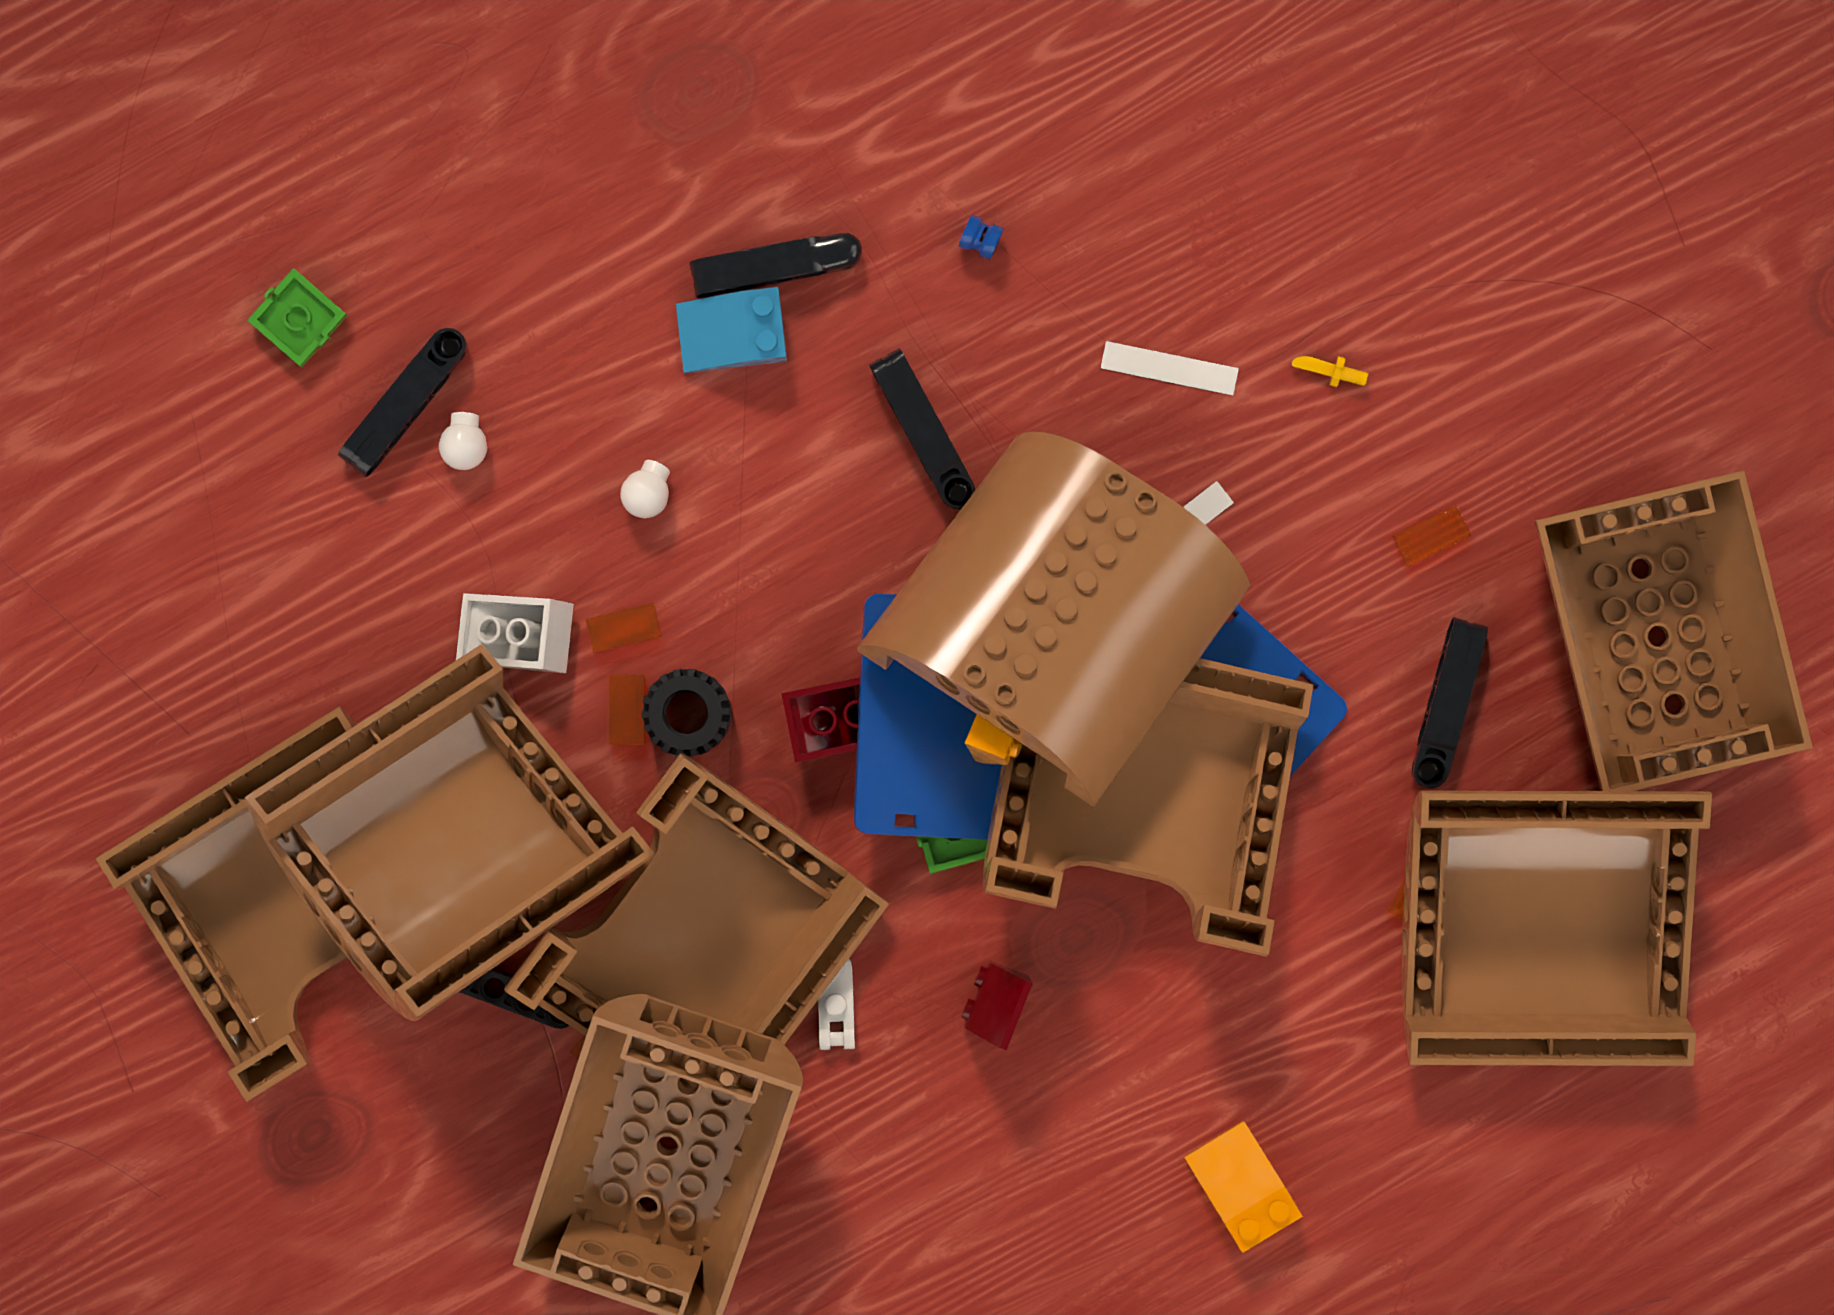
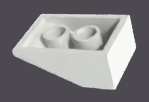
M463 593L456 660L483 644L502 668L566 673L574 604L545 598Z

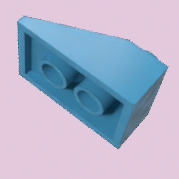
M778 287L740 291L676 304L684 373L787 362Z

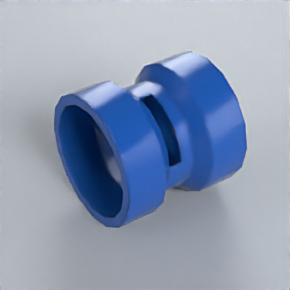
M971 215L958 247L967 251L974 249L979 252L981 257L991 260L1004 228L996 224L989 226L984 224L981 218ZM983 233H984V234H985V237H984V239H983V241H982V243H981L980 240H981L982 235H983Z

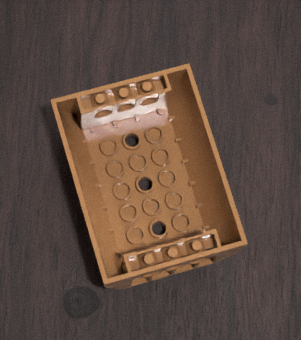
M1745 471L1535 521L1601 791H1637L1813 748ZM1636 559L1644 560L1649 566L1648 575L1643 579L1636 578L1632 574L1631 566ZM1655 626L1663 629L1666 635L1665 642L1659 647L1653 646L1648 640V633ZM1672 694L1677 695L1682 701V709L1675 715L1668 713L1665 709V700Z
M646 994L618 997L600 1006L592 1016L513 1265L658 1315H723L802 1088V1071L795 1057L783 1043L775 1038ZM680 1077L699 1085L693 1089L686 1088L681 1084ZM665 1136L672 1137L676 1140L678 1147L673 1150L665 1149L661 1146L659 1139ZM643 1197H650L656 1201L658 1207L654 1210H647L640 1205L639 1200Z

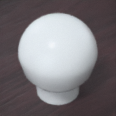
M455 412L451 414V424L442 433L439 442L440 455L450 467L457 470H469L478 466L485 458L488 447L486 436L478 428L479 415L468 412Z
M645 460L641 470L628 476L622 484L620 496L623 506L630 514L639 518H651L663 511L669 496L666 483L670 474L669 469L656 461Z

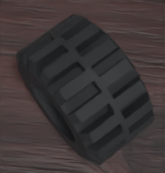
M678 669L664 674L650 686L647 696L644 697L643 711H641L645 724L644 729L651 737L650 740L667 753L676 756L682 753L688 757L707 753L712 748H715L722 738L726 736L729 723H731V703L727 697V692L715 678L698 670ZM683 692H692L700 696L708 710L707 720L703 727L691 734H683L674 730L666 717V709L670 700Z

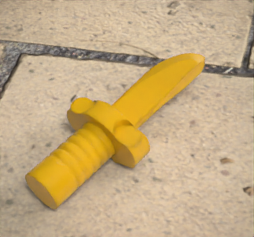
M1300 356L1292 361L1294 367L1331 376L1329 385L1334 387L1338 386L1339 380L1365 386L1368 377L1367 372L1345 367V358L1340 356L1337 357L1335 364L1309 356Z

